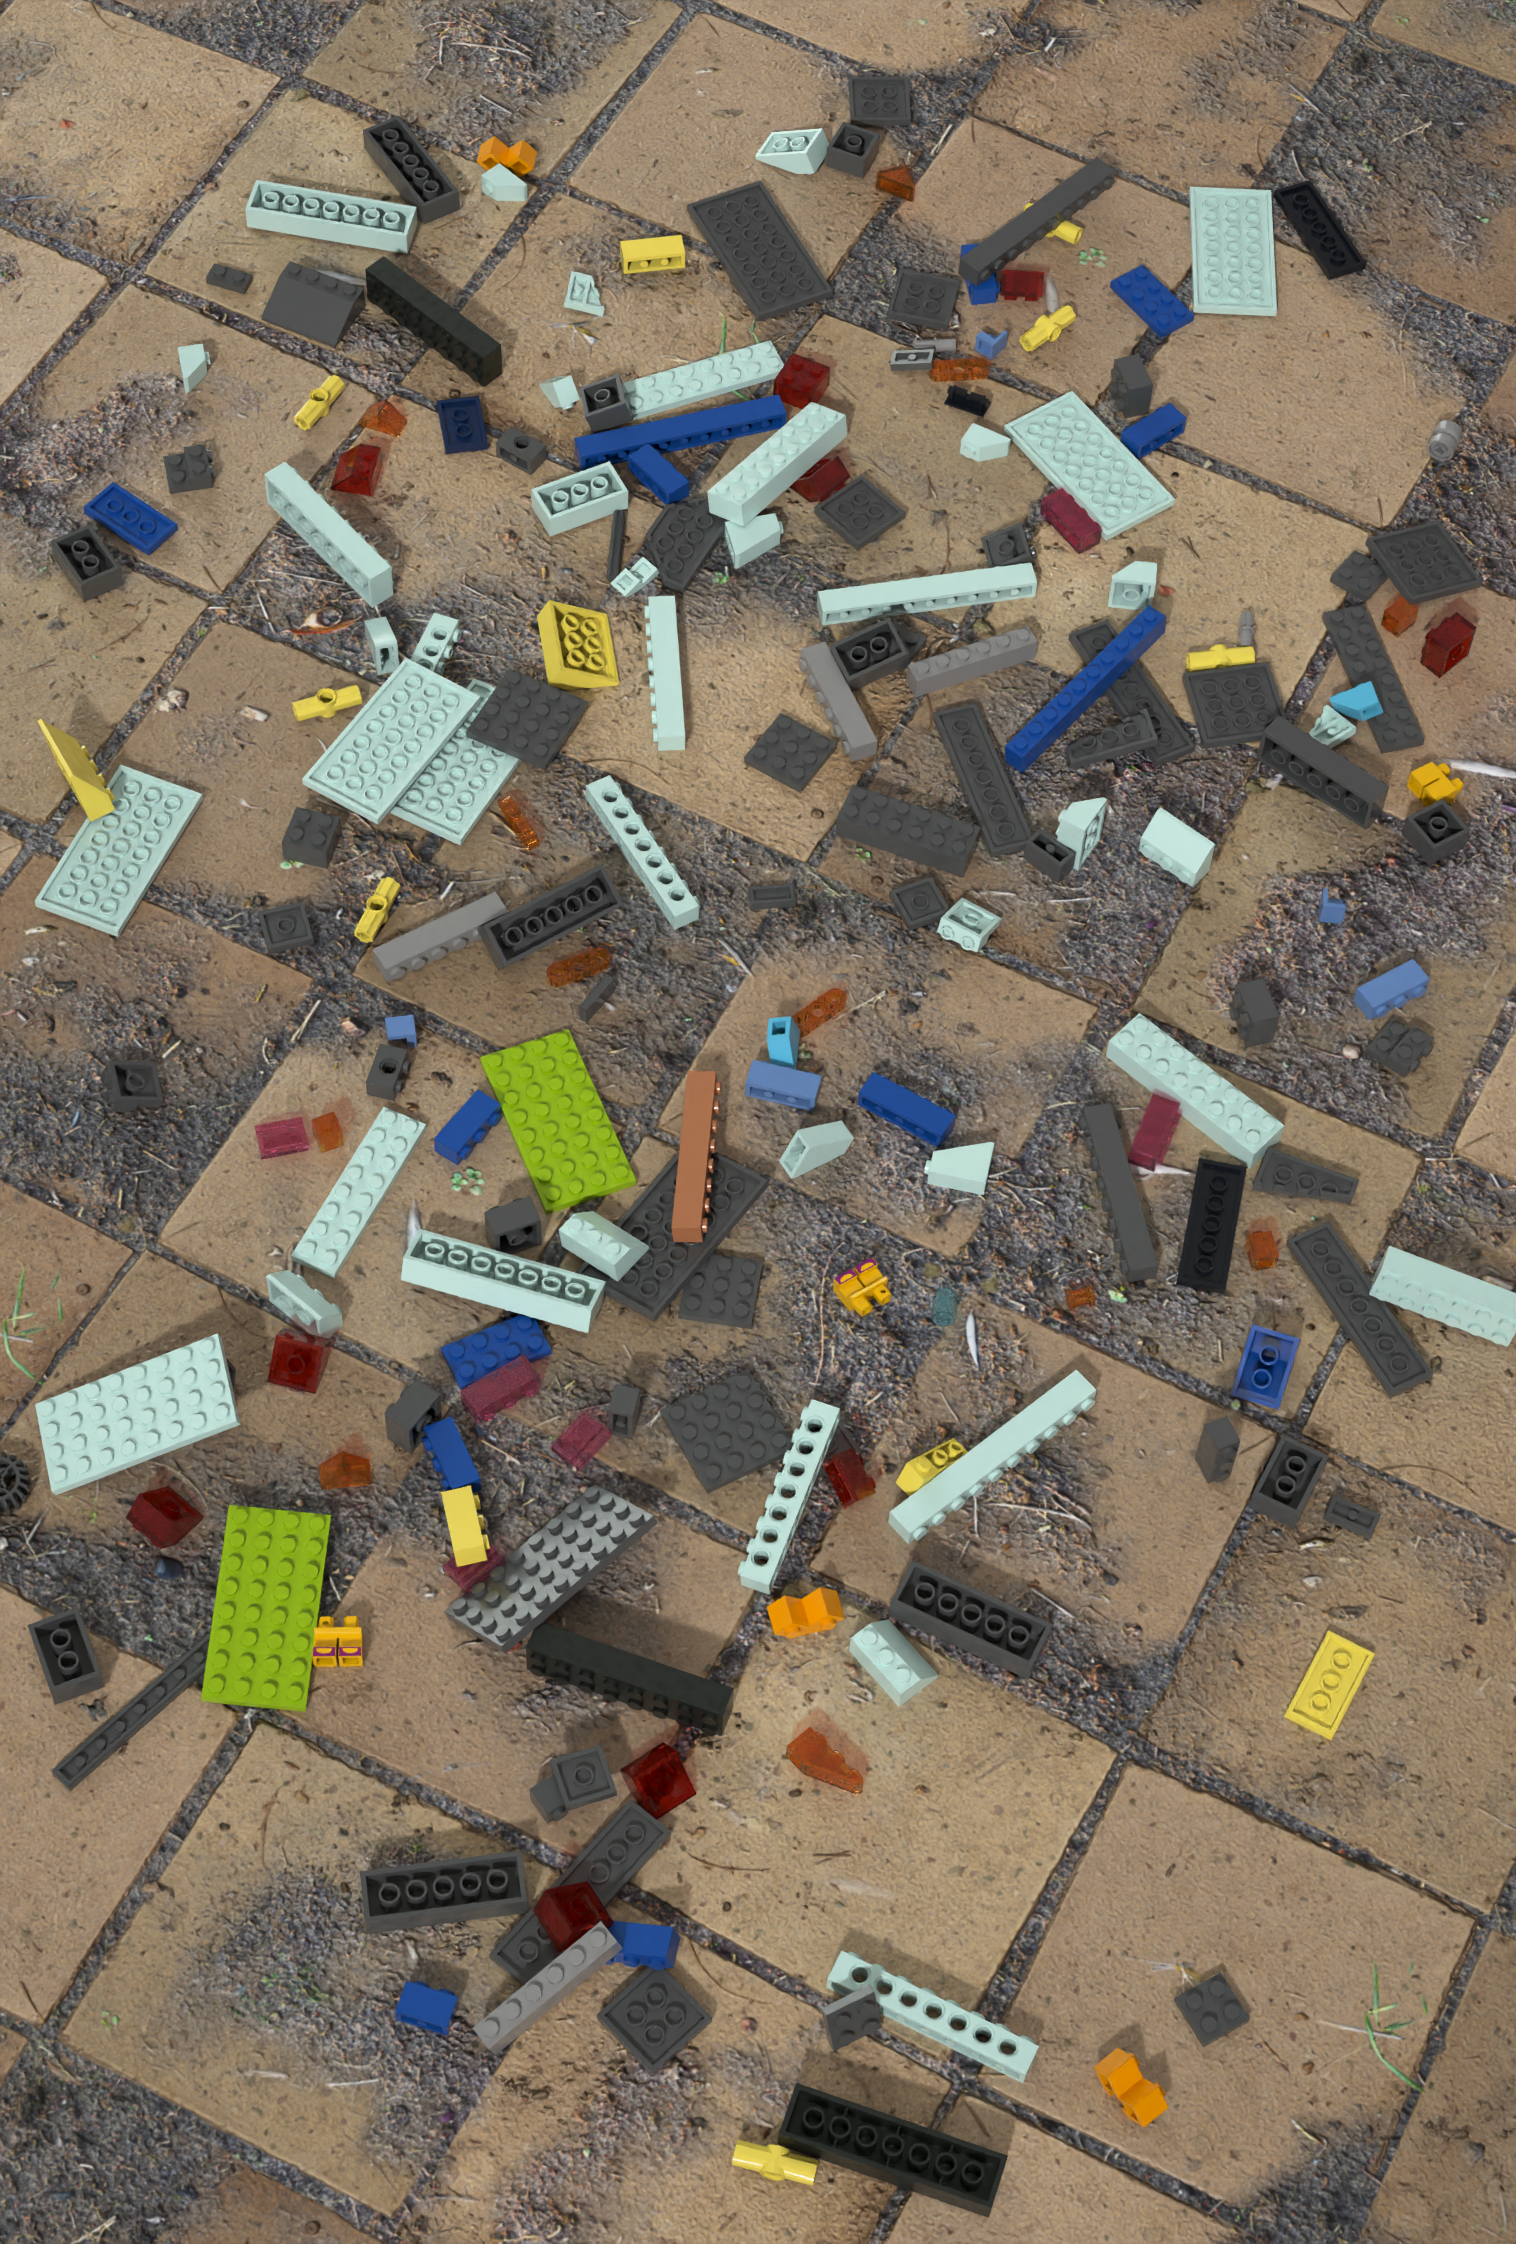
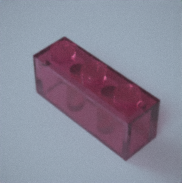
M1063 488L1042 499L1040 514L1078 554L1100 544L1102 532L1100 525L1094 522L1087 511L1081 508L1075 502L1073 496L1068 494Z
M1153 1094L1131 1146L1128 1163L1155 1172L1157 1164H1163L1167 1152L1164 1151L1165 1145L1170 1146L1174 1136V1132H1171L1173 1126L1178 1127L1182 1114L1178 1113L1180 1103Z
M523 1354L460 1391L461 1403L476 1424L482 1421H489L501 1410L512 1408L520 1399L534 1395L540 1388V1376Z

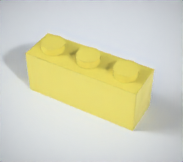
M675 235L620 241V258L624 274L685 268V249L682 236Z
M471 1485L441 1492L457 1567L486 1561L485 1550L490 1549L487 1534H481V1530L486 1528L483 1514L477 1515L476 1511L481 1509L478 1494L473 1495Z

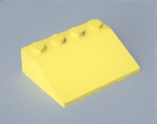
M549 600L537 615L548 685L566 690L617 686L619 678L607 614Z
M43 719L38 720L37 722L59 768L90 822L114 811L115 808L112 801L115 798L109 787L104 788L107 784L102 774H96L99 770L94 760H88L91 756L85 745L80 747L74 737Z

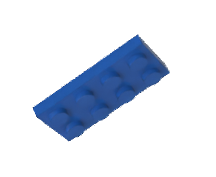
M1144 265L1110 282V288L1160 338L1194 321V314Z
M114 482L83 507L86 515L148 556L178 530V525Z
M522 1314L441 1347V1353L461 1392L552 1354V1350L536 1319Z

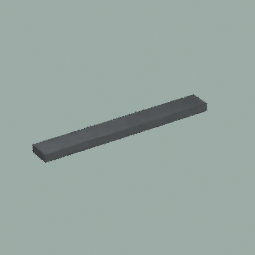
M210 1632L52 1770V1774L69 1791L74 1789L205 1673Z

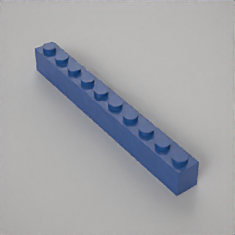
M779 395L767 396L765 398L574 438L575 455L581 471L609 461L612 465L627 462L628 455L646 444H650L661 454L780 429L786 424L787 413Z
M1148 605L1005 746V762L1023 773L1165 633L1166 616Z

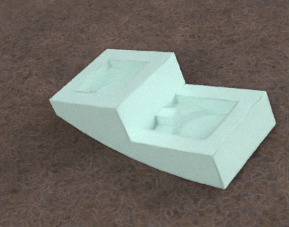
M642 557L629 571L625 568L610 584L627 598L653 580L659 574V571Z

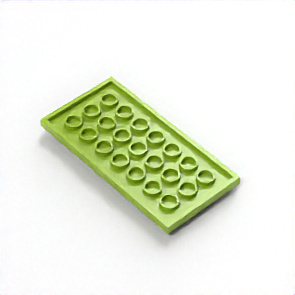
M569 1029L480 1057V1064L496 1101L501 1104L503 1117L546 1215L636 1185L633 1171Z
M229 1505L201 1702L306 1712L313 1661L314 1628H317L331 1515Z

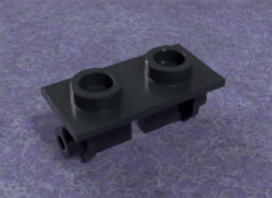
M957 385L949 386L947 391L949 395L944 404L984 417L991 404L990 399L986 398V395L974 392L968 394V390L957 387Z

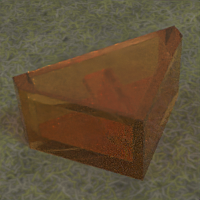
M906 165L878 171L876 189L910 202L914 201L915 183Z
M383 400L367 408L359 422V426L399 437L407 424V419L390 402Z
M341 1451L319 1465L321 1490L372 1484L369 1459Z

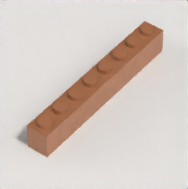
M687 1071L671 1226L674 1242H703L704 1233H708V1218H705V1215L710 1213V1198H707V1195L712 1193V1178H709V1174L714 1173V1158H711V1154L716 1153V1139H713V1134L718 1133V1120L715 1119V1114L720 1113V1101L717 1100V1095H721L722 1083L717 1081L716 1071Z

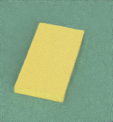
M1328 1630L1284 1717L1332 1741L1375 1653Z

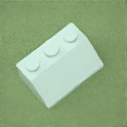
M1104 797L1073 802L1067 810L1063 809L1059 815L1058 822H1060V825L1056 831L1057 841L1075 853L1073 869L1077 871L1100 841L1107 799Z
M1160 807L1141 837L1139 851L1145 857L1158 863L1164 870L1177 876L1180 881L1194 887L1210 870L1215 844Z
M594 1211L574 1213L559 1229L562 1247L617 1282L649 1249L648 1245Z
M290 1270L269 1273L266 1276L270 1302L321 1344H324L343 1326L340 1308L334 1303H328L319 1290L311 1289L305 1279L299 1274L295 1275Z
M889 1619L870 1623L850 1638L849 1652L898 1707L939 1676Z

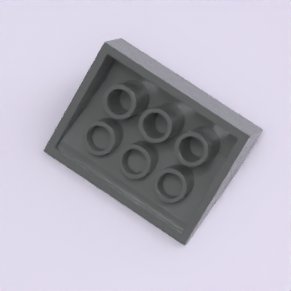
M290 261L280 274L261 319L336 348L365 308L364 289Z

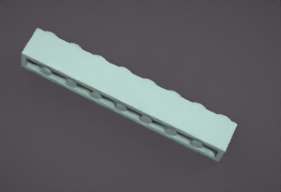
M675 596L648 597V606H644V617L649 619V623H645L646 636H650V640H647V654L651 653L652 657L648 658V671H653V675H649V688L654 689V693H650L651 706H655V711H651L652 724H656V728H653V742H658V751L685 750V725Z

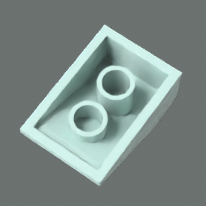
M823 128L771 132L755 158L758 161L795 174L810 175L817 171L825 159L829 142Z

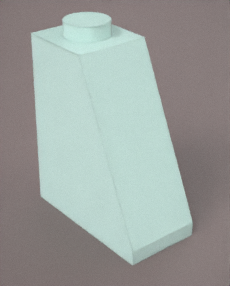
M775 513L755 516L745 526L731 521L725 522L724 537L735 569L742 567L780 544V534H783V525L781 521L777 520Z
M386 616L364 621L365 635L377 674L394 672L399 666L398 645Z
M842 1120L799 1129L779 1162L789 1177L794 1179L845 1154L854 1137Z
M986 1142L933 1151L932 1160H927L924 1174H928L927 1184L984 1195L994 1143Z

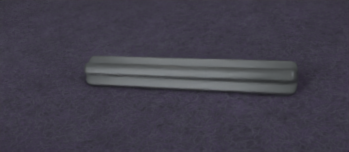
M615 510L613 514L607 566L608 581H613L619 575L625 512L623 510Z

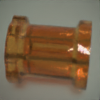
M1090 1284L1085 1285V1288L1077 1290H1065V1299L1070 1311L1075 1310V1307L1095 1305V1296Z

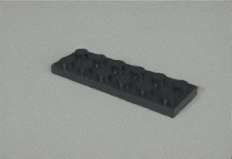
M1311 180L1274 191V199L1328 280L1365 269L1366 262Z
M1199 1158L1176 1285L1220 1294L1225 1293L1247 1167Z

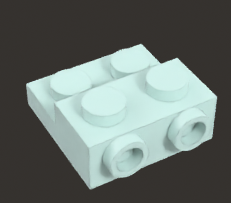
M961 898L941 917L937 932L944 939L959 943L963 949L972 950L977 953L987 943L989 935L1000 925L1002 918Z

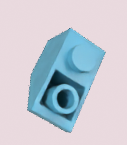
M1371 681L1361 683L1350 690L1339 692L1329 698L1336 712L1357 720L1365 721L1384 713Z
M791 1016L769 1018L767 1044L771 1064L782 1067L788 1066L796 1070L800 1029Z

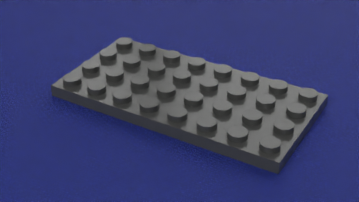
M761 181L687 205V212L757 321L833 296L832 288Z
M678 1152L616 1225L648 1245L649 1249L618 1282L586 1261L576 1273L606 1281L604 1295L655 1322L769 1186L767 1179L718 1153H712L714 1173L709 1174V1178H712V1193L707 1195V1198H710V1213L705 1215V1218H708V1233H704L703 1242H674L671 1226L679 1158Z
M594 1484L586 1489L579 1498L569 1504L554 1519L550 1520L540 1531L531 1536L520 1548L512 1552L501 1564L493 1568L481 1581L474 1584L468 1592L454 1601L444 1613L452 1622L506 1654L654 1527L657 1521L654 1515Z

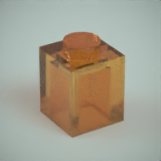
M1402 597L1384 611L1381 625L1388 632L1398 637L1415 624L1418 609Z
M334 1112L311 1119L313 1136L321 1153L344 1146L343 1132Z
M1255 1231L1248 1234L1245 1250L1252 1271L1275 1268L1279 1253L1272 1231Z

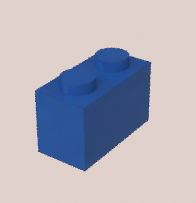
M406 1981L395 2010L396 2020L448 2036L459 2007L458 1996H455L452 1991L447 1989H440L439 1991L431 1989L426 1983L414 1981L413 1983Z

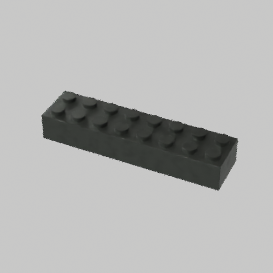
M383 256L365 269L367 298L372 304L381 308L386 315H390L401 326L410 330L415 337H419L430 348L439 352L444 359L452 362L460 371H464L474 382H478L483 387L502 375L501 344L386 257Z
M541 1623L533 1630L526 1646L527 1670H530L536 1676H548L559 1684L577 1686L585 1693L591 1694L594 1692L603 1695L608 1701L626 1703L634 1710L643 1709L652 1712L658 1718L675 1720L681 1726H692L701 1729L703 1733L710 1736H715L716 1734L722 1737L733 1709L734 1688L545 1623Z
M799 2083L795 2085L778 2135V2145L988 2218L1008 2155Z

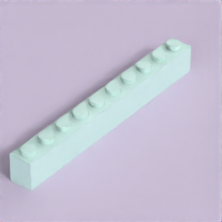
M1019 563L1009 566H997L987 569H975L965 572L818 591L817 608L822 626L1035 597L1037 580L1032 563Z
M1076 1369L890 1511L889 1525L907 1544L915 1539L917 1541L920 1540L931 1526H938L945 1520L948 1513L952 1510L958 1511L965 1504V1500L971 1496L979 1495L987 1483L997 1481L1002 1476L1004 1470L1008 1467H1015L1021 1461V1457L1036 1451L1043 1440L1053 1438L1060 1427L1064 1424L1066 1426L1071 1424L1082 1410L1088 1411L1095 1404L1097 1390Z

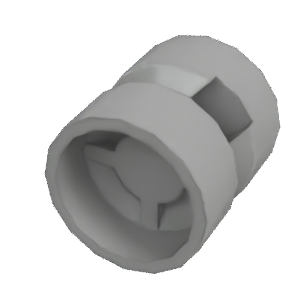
M1450 420L1440 421L1427 446L1430 456L1439 461L1450 460L1462 437L1461 427Z

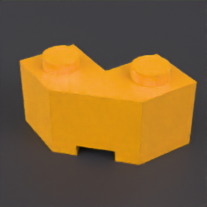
M493 136L481 144L476 162L487 171L500 163L520 178L533 170L537 151L524 140L508 148L497 137Z
M819 1587L802 1599L784 1595L767 1606L774 1635L784 1636L788 1639L833 1629L838 1622L845 1619L837 1591Z
M1117 2048L1093 2068L1110 2097L1115 2094L1117 2099L1122 2102L1124 2106L1122 2111L1126 2116L1140 2126L1145 2127L1169 2108L1164 2099L1166 2094L1158 2083L1155 2082L1153 2084L1143 2078L1138 2068L1140 2063L1131 2052L1126 2053Z

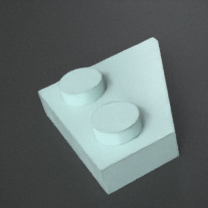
M574 271L571 272L564 307L603 317L605 308L600 304V296L598 290L594 287L595 283L592 276Z
M1325 705L1321 717L1316 720L1315 727L1311 729L1309 734L1332 749L1356 734V726L1329 705Z

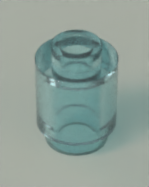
M942 1288L937 1290L933 1296L932 1320L939 1326H949L956 1321L957 1297L953 1290Z

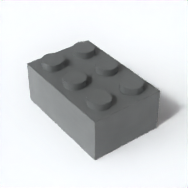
M90 524L51 541L54 560L83 602L123 585L120 566Z
M890 617L829 645L830 651L852 692L910 664L908 652Z
M1283 1435L1252 1494L1249 1508L1295 1529L1325 1470L1329 1456Z
M78 1607L28 1625L55 1705L105 1687Z

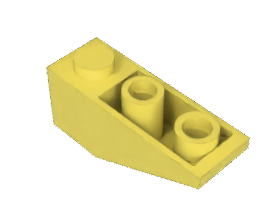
M952 1438L907 1462L896 1484L910 1497L968 1453V1451Z

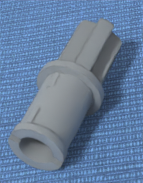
M936 337L933 340H915L914 350L934 349L935 354L937 352H955L956 340L955 338L937 339Z
M1251 611L1242 612L1240 615V628L1238 629V635L1240 636L1239 647H1253L1255 629L1253 628L1254 615L1251 614Z

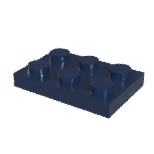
M479 396L436 401L445 454L488 449Z

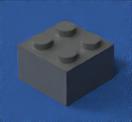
M843 122L827 147L826 166L864 178L879 153L880 134Z
M1139 355L1114 359L1109 392L1116 400L1117 409L1122 412L1125 419L1148 414L1153 383Z
M619 374L579 387L585 418L593 434L633 420L628 393Z
M1442 799L1408 816L1402 834L1427 864L1430 865L1466 847L1470 830L1446 801Z
M296 807L282 841L284 859L328 869L342 834L340 817Z
M1264 978L1237 984L1235 994L1232 995L1233 1002L1232 1007L1229 1008V1013L1232 1021H1235L1238 1026L1237 1033L1239 1039L1244 1041L1246 1048L1273 1042L1279 1014Z
M530 1196L517 1198L509 1204L494 1206L484 1212L486 1238L491 1249L512 1255L542 1244L541 1219Z
M417 1379L411 1385H407L402 1390L395 1404L391 1403L385 1411L387 1439L412 1454L422 1442L421 1438L424 1437V1427L442 1419L440 1394Z

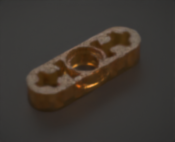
M983 358L934 361L933 369L929 370V378L935 382L985 379L989 375L990 364ZM955 368H962V369H964L965 371H964V372H961V373H958V372H955L954 369H955Z
M508 795L499 799L498 805L503 816L528 851L538 847L540 843L536 832L513 798Z
M596 948L554 963L547 968V982L553 987H561L603 972L610 966V953L604 948ZM600 957V959L604 961L600 962L599 960H596V958ZM575 964L585 966L582 971H575L572 967ZM557 973L558 975H561V977L557 978V976L553 974Z
M839 988L830 989L793 1015L794 1022L800 1024L798 1026L800 1029L799 1037L807 1036L841 1012L846 1006V993ZM814 1009H821L825 1014L817 1017L812 1014V1011Z

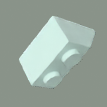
M1135 561L1112 575L1107 607L1141 611L1148 605L1152 607L1156 586L1157 563Z

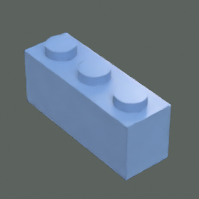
M1412 959L1358 987L1353 1001L1369 1021L1376 1017L1381 1018L1393 1008H1400L1407 1001L1423 996L1427 991L1430 978L1416 961Z
M752 1060L745 1084V1096L814 1112L821 1090L822 1076L809 1071L795 1070L788 1066L773 1065L767 1061Z

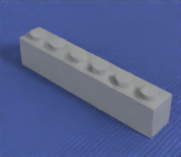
M1025 626L909 664L907 666L906 682L916 698L1035 659L1037 640L1029 626Z
M826 642L802 648L800 659H798L799 668L802 672H805L809 687L814 689L817 703L819 705L822 704L826 720L831 722L835 737H839L843 753L845 755L848 754L851 762L876 755L877 739Z
M494 892L372 949L373 962L386 982L399 979L404 974L414 969H420L431 961L439 960L446 954L455 950H461L474 941L482 940L477 929L505 915L509 911L497 893Z
M600 1921L473 2027L474 2031L487 2048L497 2055L623 1949L622 1946Z

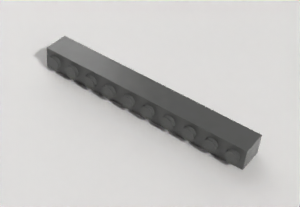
M1095 158L961 257L958 274L976 287L983 281L986 282L991 275L1001 271L1007 263L1014 261L1019 254L1029 250L1034 243L1042 240L1050 231L1056 230L1062 222L1069 220L1074 213L1084 209L1089 202L1096 200L1105 190H1109L1114 184L1115 170L1099 158Z

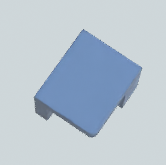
M1004 330L996 337L993 334L988 335L981 331L976 335L975 350L992 360L1007 346L1008 332Z
M1323 888L1319 902V922L1342 924L1346 905L1343 904V900L1328 899V889Z
M413 1015L385 1018L388 1040L406 1038L408 1048L417 1047Z

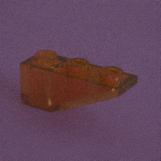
M809 1727L787 1745L786 1757L803 1775L856 1795L862 1793L863 1778L861 1774L854 1768L850 1769L845 1763L843 1755L837 1750L833 1751L827 1745L828 1742L824 1735L819 1731L815 1732Z

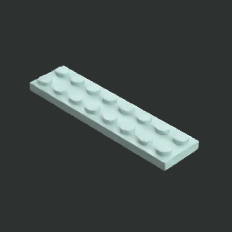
M771 340L628 381L624 383V386L628 393L633 420L786 376L787 369Z
M382 1108L292 1253V1261L333 1279L337 1277L425 1133L426 1124L389 1108Z

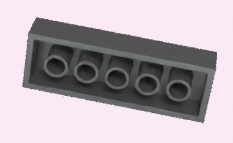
M399 115L363 130L365 150L407 204L417 207V216L424 225L460 210L459 191Z
M1279 715L1263 731L1257 755L1259 761L1365 830L1382 814L1389 786L1383 781L1376 779L1363 768L1356 766L1346 757L1339 755L1326 744H1322L1311 737L1309 733L1302 731Z
M852 785L837 816L835 834L964 877L979 844L981 827Z
M603 864L481 926L477 931L497 969L500 970L624 904Z
M913 1560L890 1602L889 1609L890 1616L1028 1680L1050 1639L1053 1627L1052 1624Z
M521 1850L360 1871L367 1934L528 1913Z

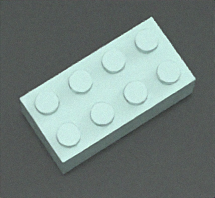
M609 461L531 489V503L533 510L551 537L614 514L615 510L628 509V490Z

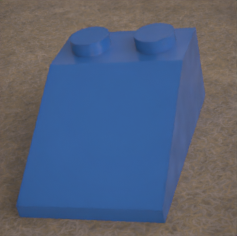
M1252 1324L1231 1396L1279 1410L1301 1343L1300 1338Z

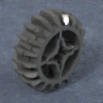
M4 1451L0 1454V1516L2 1512H6L10 1516L11 1508L19 1510L18 1502L26 1503L25 1495L30 1494L29 1485H31V1479L28 1476L29 1471L24 1467L21 1459L16 1460L13 1454L7 1458ZM16 1478L15 1485L9 1492L8 1487L12 1484L11 1481Z

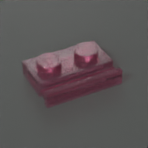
M302 1117L255 1125L261 1160L309 1150Z
M583 1412L551 1446V1451L580 1471L612 1437V1432L605 1430L600 1423Z
M489 1543L490 1549L485 1550L486 1561L457 1567L454 1556L442 1568L443 1572L468 1594L474 1584L485 1580L490 1575L492 1569L501 1566L506 1560Z

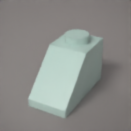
M500 163L481 175L482 191L495 201H526L528 199L527 184Z
M203 344L177 347L185 393L190 392L208 374L206 365H210L209 352H204Z
M571 375L556 376L539 383L540 389L554 408L562 407L565 410L575 406L574 402L580 400Z
M972 423L961 439L960 454L978 462L1004 457L1009 454L1011 439Z

